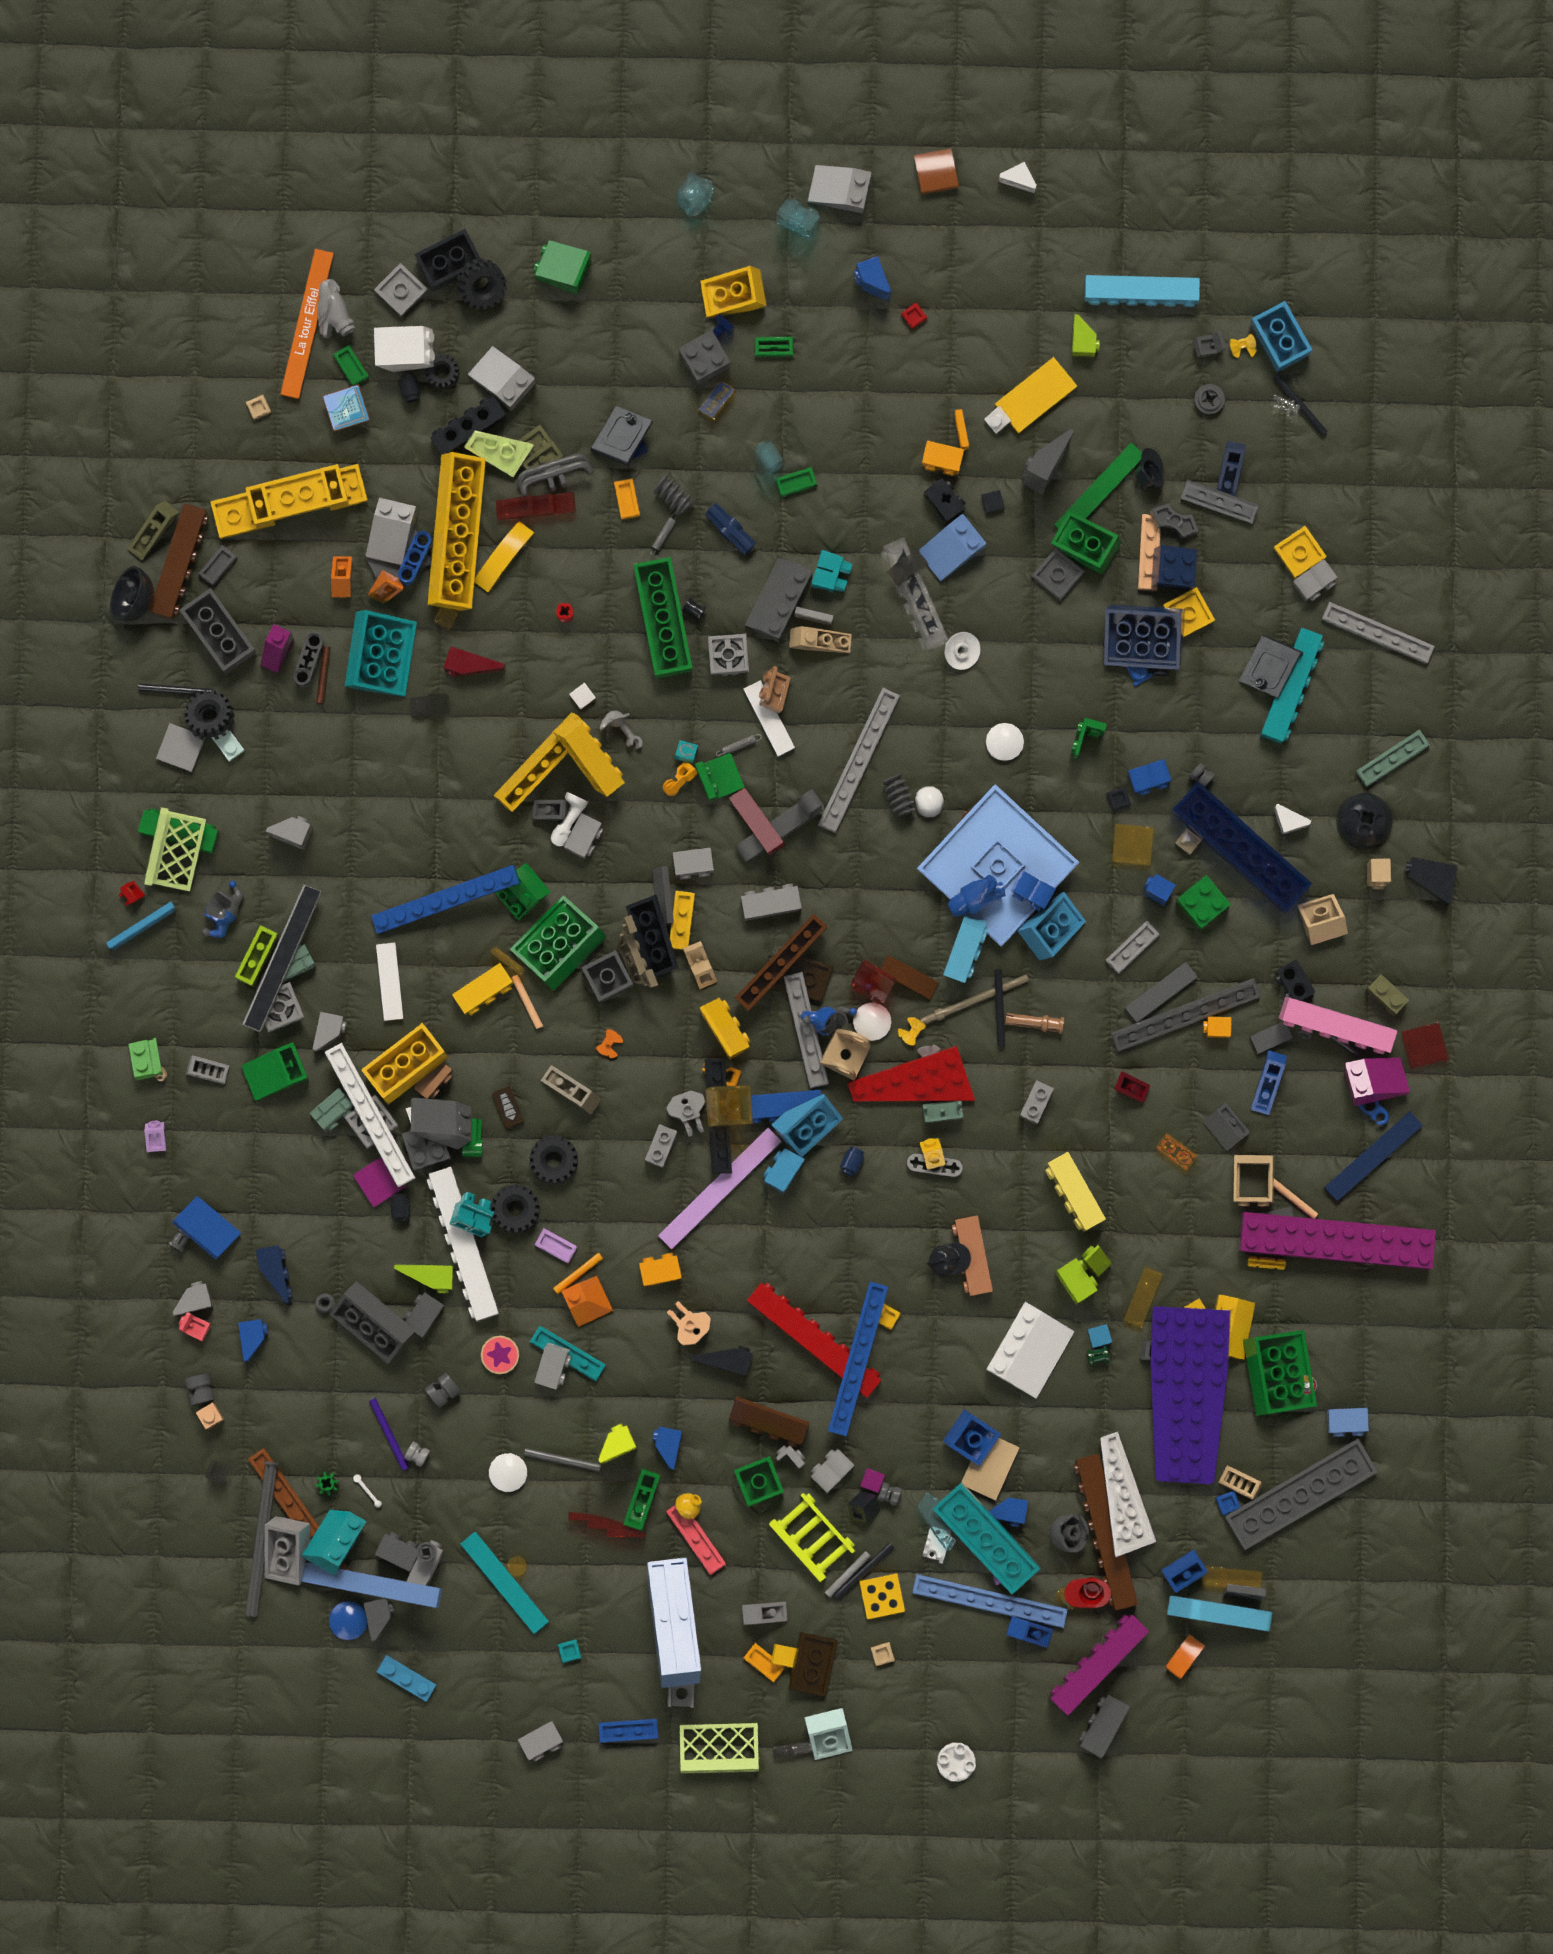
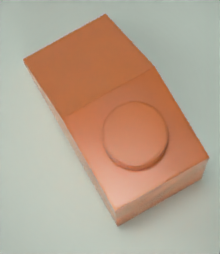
M333 556L331 572L332 597H351L352 557Z

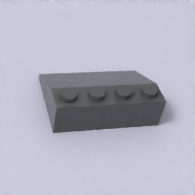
M1068 430L1036 452L1033 458H1028L1022 475L1024 479L1023 485L1043 495L1070 446L1074 430Z

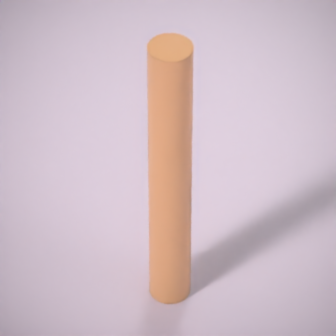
M513 976L511 979L535 1028L543 1027L519 976Z
M1274 1179V1188L1312 1219L1316 1218L1318 1215L1316 1211Z

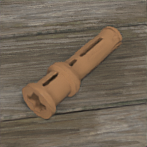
M1007 1013L1005 1025L1042 1029L1041 1031L1043 1032L1054 1031L1062 1034L1064 1017L1058 1019L1050 1018L1048 1015L1034 1017Z

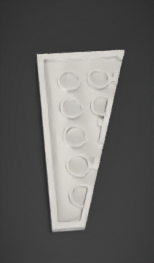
M1115 1432L1101 1437L1100 1440L1115 1557L1152 1544L1156 1542L1119 1434Z

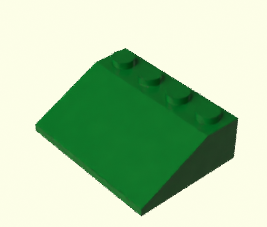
M563 895L510 950L542 982L554 991L607 936L590 918Z
M1304 1330L1243 1340L1256 1416L1317 1406ZM1305 1375H1308L1311 1394L1308 1395L1304 1394Z

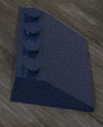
M1109 604L1105 612L1104 665L1180 670L1185 609Z

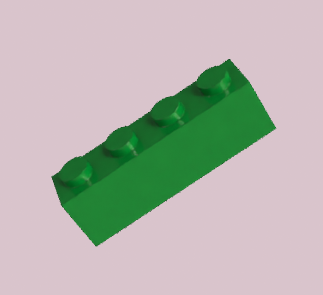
M150 808L149 811L144 810L138 829L139 834L154 838L160 814L159 810ZM170 819L173 829L182 825L179 819ZM195 822L188 825L192 833L200 830L201 826ZM205 823L199 851L214 854L220 833L216 830V826ZM185 827L176 832L181 840L190 835ZM173 834L166 838V842L178 843ZM192 838L184 843L188 848L193 849L196 847V843Z

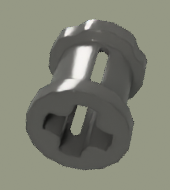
M177 1228L176 1235L168 1244L183 1252V1247L189 1237Z

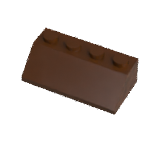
M737 1396L729 1419L732 1420L731 1424L741 1428L743 1424L750 1426V1431L760 1434L761 1431L769 1433V1438L779 1441L781 1437L787 1440L786 1444L795 1447L798 1444L802 1445L810 1423Z

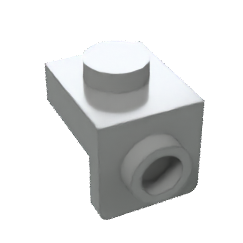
M784 1445L776 1452L778 1456L775 1459L777 1461L787 1454L798 1468L805 1464L803 1462L805 1459L803 1454L799 1450L794 1451L791 1446L786 1448Z

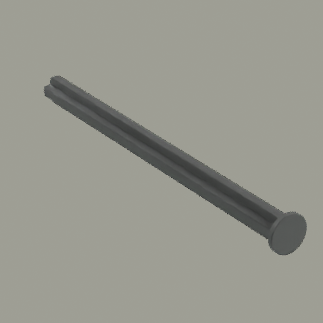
M264 1461L265 1471L246 1606V1615L251 1617L257 1616L265 1558V1524L270 1521L276 1468L279 1463Z

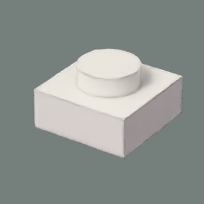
M1000 406L984 419L996 434L1012 421Z

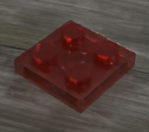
M1439 1022L1401 1032L1411 1069L1449 1060Z

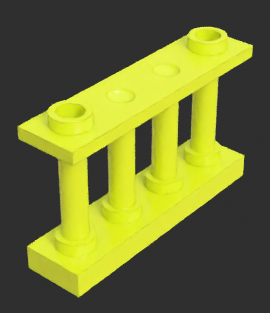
M802 1493L800 1496L804 1500L782 1520L776 1521L774 1519L769 1525L821 1582L826 1578L824 1575L826 1569L847 1550L853 1553L855 1545L848 1537L844 1539L814 1505L816 1501L809 1493L807 1495ZM810 1506L817 1515L795 1535L789 1536L785 1531L787 1529L786 1526ZM823 1521L830 1529L812 1546L802 1550L798 1546L800 1540L817 1524ZM836 1535L843 1544L821 1564L815 1565L811 1560L813 1558L812 1555Z

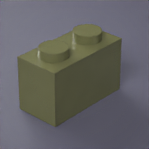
M1382 974L1366 989L1393 1016L1409 1001Z

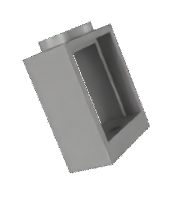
M433 1540L430 1541L437 1549L436 1557L429 1562H424L417 1558L406 1582L429 1585L445 1551L441 1549L442 1544Z

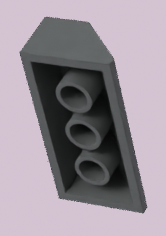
M778 558L745 626L779 642L812 577V571L797 563Z

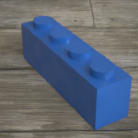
M821 1090L744 1096L745 1119L750 1120V1123H761V1119H769V1122H775L786 1111L820 1096Z

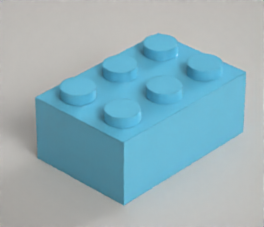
M965 914L944 971V976L964 983L967 978L971 979L976 965L973 960L977 961L982 945H979V943H984L989 929L985 927L987 921Z

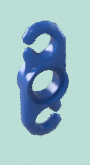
M1378 1101L1374 1102L1375 1109L1372 1111L1366 1110L1364 1104L1358 1105L1362 1112L1369 1115L1373 1121H1376L1377 1114L1382 1113L1384 1115L1382 1121L1376 1122L1377 1125L1382 1126L1388 1122V1112Z

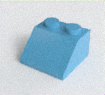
M784 1149L783 1152L778 1151L773 1159L776 1163L772 1168L768 1167L763 1175L765 1177L764 1182L784 1194L804 1163L802 1157L787 1149Z

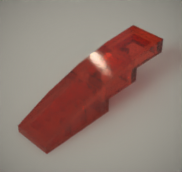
M573 492L556 495H529L495 501L497 520L576 512L575 494Z
M569 1512L568 1520H588V1528L607 1529V1537L646 1538V1533L610 1518L586 1513Z

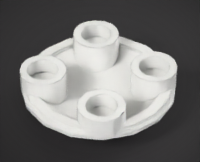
M997 724L987 734V750L992 757L998 760H1012L1023 749V735L1012 724Z
M866 1003L858 1008L857 1014L854 1016V1029L858 1034L870 1041L879 1040L890 1030V1014L881 1004Z
M511 1453L502 1454L491 1463L489 1478L497 1489L504 1492H513L525 1483L527 1467L519 1456Z
M962 1743L946 1745L941 1749L937 1757L939 1772L950 1781L959 1782L967 1779L976 1767L973 1752Z

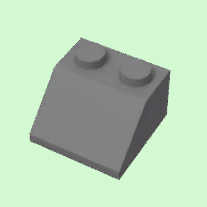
M298 816L297 819L291 817L266 829V832L270 837L305 850L313 828L310 822H308L309 820Z

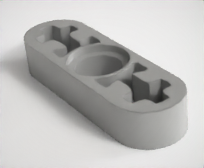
M912 1154L907 1160V1167L914 1172L957 1177L962 1172V1164L956 1159L944 1158L947 1161L946 1166H952L953 1163H956V1167H959V1171H955V1174L951 1173L950 1169H945L946 1173L941 1172L943 1166H940V1169L937 1171L927 1168L923 1170L924 1165H918L917 1168H913L910 1160L913 1161L914 1157H917L919 1162H924V1156L921 1154Z

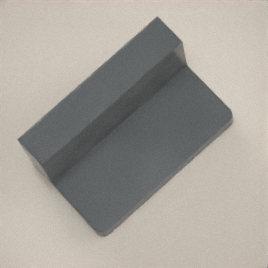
M1227 1103L1223 1104L1203 1121L1227 1151L1250 1133Z

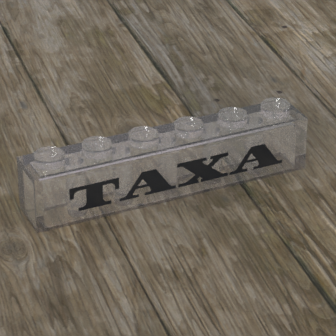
M903 537L884 545L883 552H881L882 558L885 563L888 562L890 565L889 574L892 580L896 579L898 584L896 590L899 597H903L906 602L903 606L907 615L911 614L913 618L911 624L914 631L919 632L921 638L918 640L921 648L926 649L927 653L946 646L949 639L905 538Z

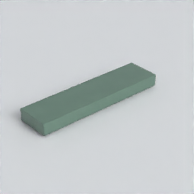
M1419 729L1358 769L1356 773L1365 787H1368L1429 747L1430 744Z

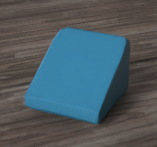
M1107 1324L1088 1329L1093 1348L1112 1343Z

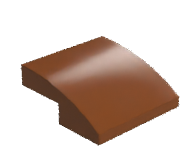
M951 149L914 155L921 194L959 188Z

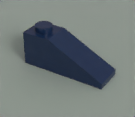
M1231 441L1226 442L1217 485L1218 491L1235 496L1245 454V444Z

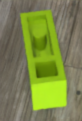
M394 1265V1269L437 1290V1293H449V1290H453V1266Z

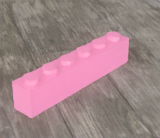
M1286 996L1279 1015V1019L1284 1021V1025L1294 1027L1297 1024L1302 1026L1301 1030L1310 1033L1313 1030L1320 1031L1319 1035L1330 1038L1333 1035L1338 1037L1337 1041L1347 1044L1350 1040L1356 1042L1355 1046L1363 1049L1370 1046L1374 1048V1052L1384 1054L1385 1051L1391 1053L1397 1034L1395 1029Z

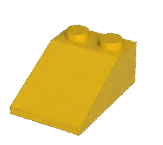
M744 267L700 281L707 318L747 312L767 306L761 271L755 267Z

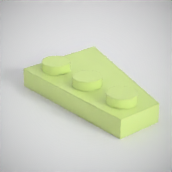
M475 430L467 441L465 448L481 458H486L485 461L514 477L533 448V444Z

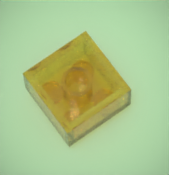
M750 1085L719 1086L705 1089L708 1127L753 1124Z

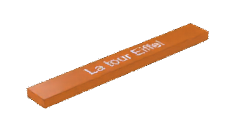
M319 249L314 251L280 393L281 396L300 399L318 324L319 288L321 282L329 278L334 257L332 252Z

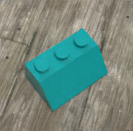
M329 1510L301 1557L335 1576L363 1531L367 1521L349 1511Z

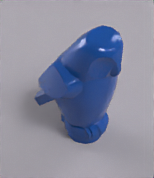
M987 875L982 880L979 879L965 885L960 889V893L952 897L948 903L952 916L959 917L969 912L976 914L980 909L988 906L995 900H1001L1002 897L1006 896L1002 882L997 883L996 878L992 875Z

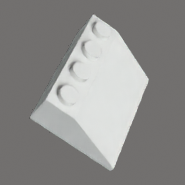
M1024 1302L986 1370L1030 1396L1037 1398L1074 1331Z

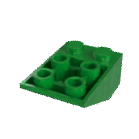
M293 1042L241 1066L255 1101L309 1080Z

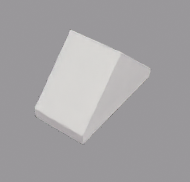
M1025 162L1000 174L998 182L1035 193L1036 183Z
M1279 804L1274 808L1282 835L1308 827L1311 823V820Z

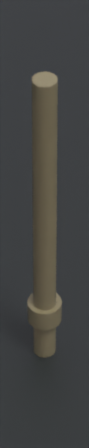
M1027 975L1004 983L1003 992L1029 982ZM995 987L947 1008L934 1010V1013L920 1019L925 1025L935 1020H943L947 1015L995 996Z

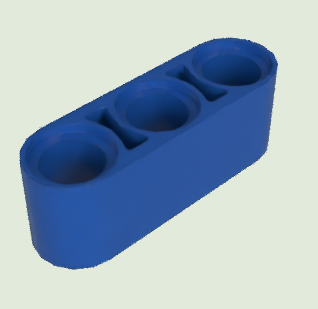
M420 531L415 535L399 569V580L404 585L409 586L416 581L432 546L431 536L425 531ZM421 537H426L428 539V543L426 545H420L418 544V540ZM417 554L420 556V560L415 563L411 562L410 557ZM406 571L412 573V577L409 580L402 578L403 573Z

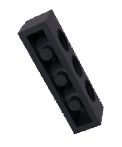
M494 396L482 399L479 402V406L476 408L470 407L463 413L462 417L459 419L457 417L453 418L447 423L448 426L443 429L438 428L432 433L430 440L440 456L450 452L455 453L464 447L475 430L485 433L507 419L505 412ZM481 412L488 413V418L480 420L478 415ZM469 422L473 426L470 430H464L462 428L463 424ZM449 433L457 435L453 441L447 440L446 436Z

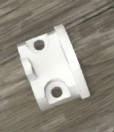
M930 1527L922 1556L939 1560V1563L943 1564L951 1530L943 1531Z

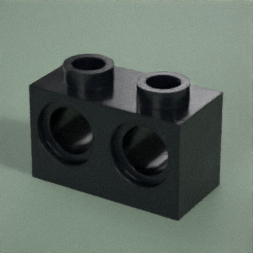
M1297 959L1275 972V980L1279 986L1283 985L1286 997L1303 1001L1316 993ZM1286 970L1293 972L1294 978L1292 980L1284 977ZM1295 987L1303 989L1302 996L1294 994L1293 990Z

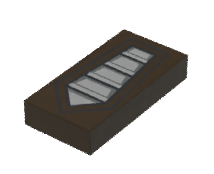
M510 1086L492 1093L506 1129L524 1122Z

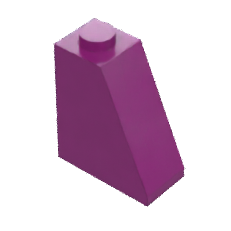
M273 624L265 640L261 666L276 673L279 672L294 641L290 631Z

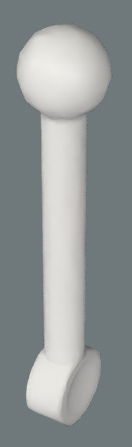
M355 1475L354 1481L359 1483L373 1500L374 1506L380 1508L382 1502L377 1500L361 1481V1476Z

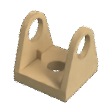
M836 1029L819 1064L851 1080H855L871 1047L870 1040L853 1031ZM843 1049L848 1050L850 1053L848 1060L841 1058L840 1054Z

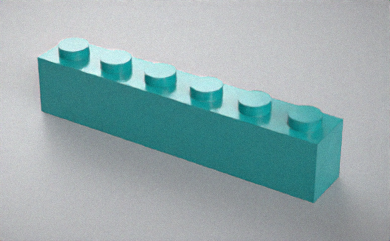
M1305 628L1300 629L1293 648L1303 651V656L1299 658L1279 699L1274 697L1260 735L1261 737L1280 744L1284 740H1288L1291 733L1288 727L1290 722L1294 723L1298 712L1295 709L1297 704L1301 705L1304 694L1301 693L1303 688H1307L1311 677L1308 674L1310 669H1315L1318 659H1315L1317 651L1321 652L1324 642L1321 641L1323 635Z

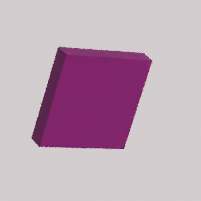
M382 1157L353 1175L373 1207L378 1206L406 1187L404 1184L398 1188Z

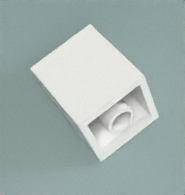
M425 326L374 328L375 366L391 372L434 367V334L432 329Z

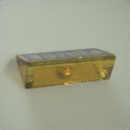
M720 381L698 411L713 422L736 393V390Z

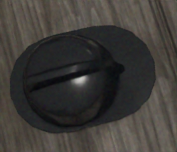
M1145 448L1142 451L1141 464L1135 471L1140 489L1142 490L1155 486L1159 488L1164 485L1163 462L1158 453L1151 448Z
M961 1243L941 1245L931 1252L927 1265L939 1276L954 1275L965 1271L969 1267L971 1254L969 1249Z

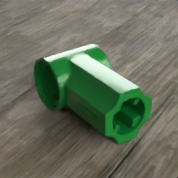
M471 1119V1141L463 1146V1157H482V1119Z

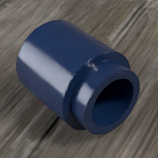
M851 1146L846 1151L840 1168L843 1169L842 1173L851 1177L853 1174L857 1175L864 1160L863 1155L865 1152Z

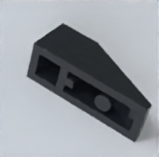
M739 1346L738 1349L732 1348L695 1355L691 1357V1361L747 1376L753 1353H750L749 1348Z

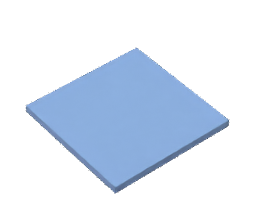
M995 784L917 869L950 900L960 893L962 887L973 881L982 880L987 875L994 876L997 883L1002 882L1005 889V897H1002L999 901L995 900L988 906L980 909L976 914L967 913L987 921L985 926L989 928L987 934L1002 947L1035 911V909L1029 906L1030 902L1025 899L1022 902L1013 897L1014 893L1011 892L1021 871L1023 870L1056 888L1077 866L1079 861Z

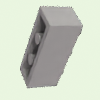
M793 884L782 885V889L774 890V887L765 888L761 893L748 891L744 893V896H741L745 921L802 910L798 886L793 887Z

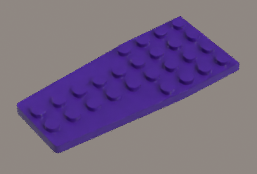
M1153 1306L1151 1381L1155 1471L1158 1481L1212 1484L1215 1481L1229 1370L1231 1310Z

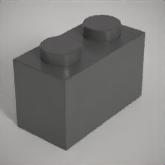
M425 1292L423 1295H418L413 1303L416 1305L412 1312L409 1310L403 1318L405 1323L409 1324L415 1330V1333L423 1338L445 1307V1305Z

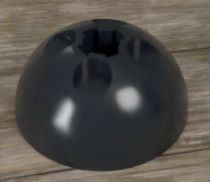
M131 566L117 580L110 600V612L114 619L119 621L136 620L142 617L152 605L154 586L145 571L137 566Z
M1357 793L1347 798L1339 807L1336 825L1340 836L1349 845L1359 849H1371L1379 846L1388 838L1393 826V815L1390 807L1381 797L1372 793Z

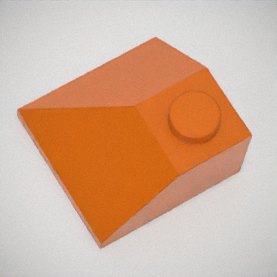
M597 1276L561 1291L578 1327L613 1311Z

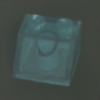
M786 199L777 212L776 223L810 240L820 222V215L812 208L806 209L802 207V204L795 199Z

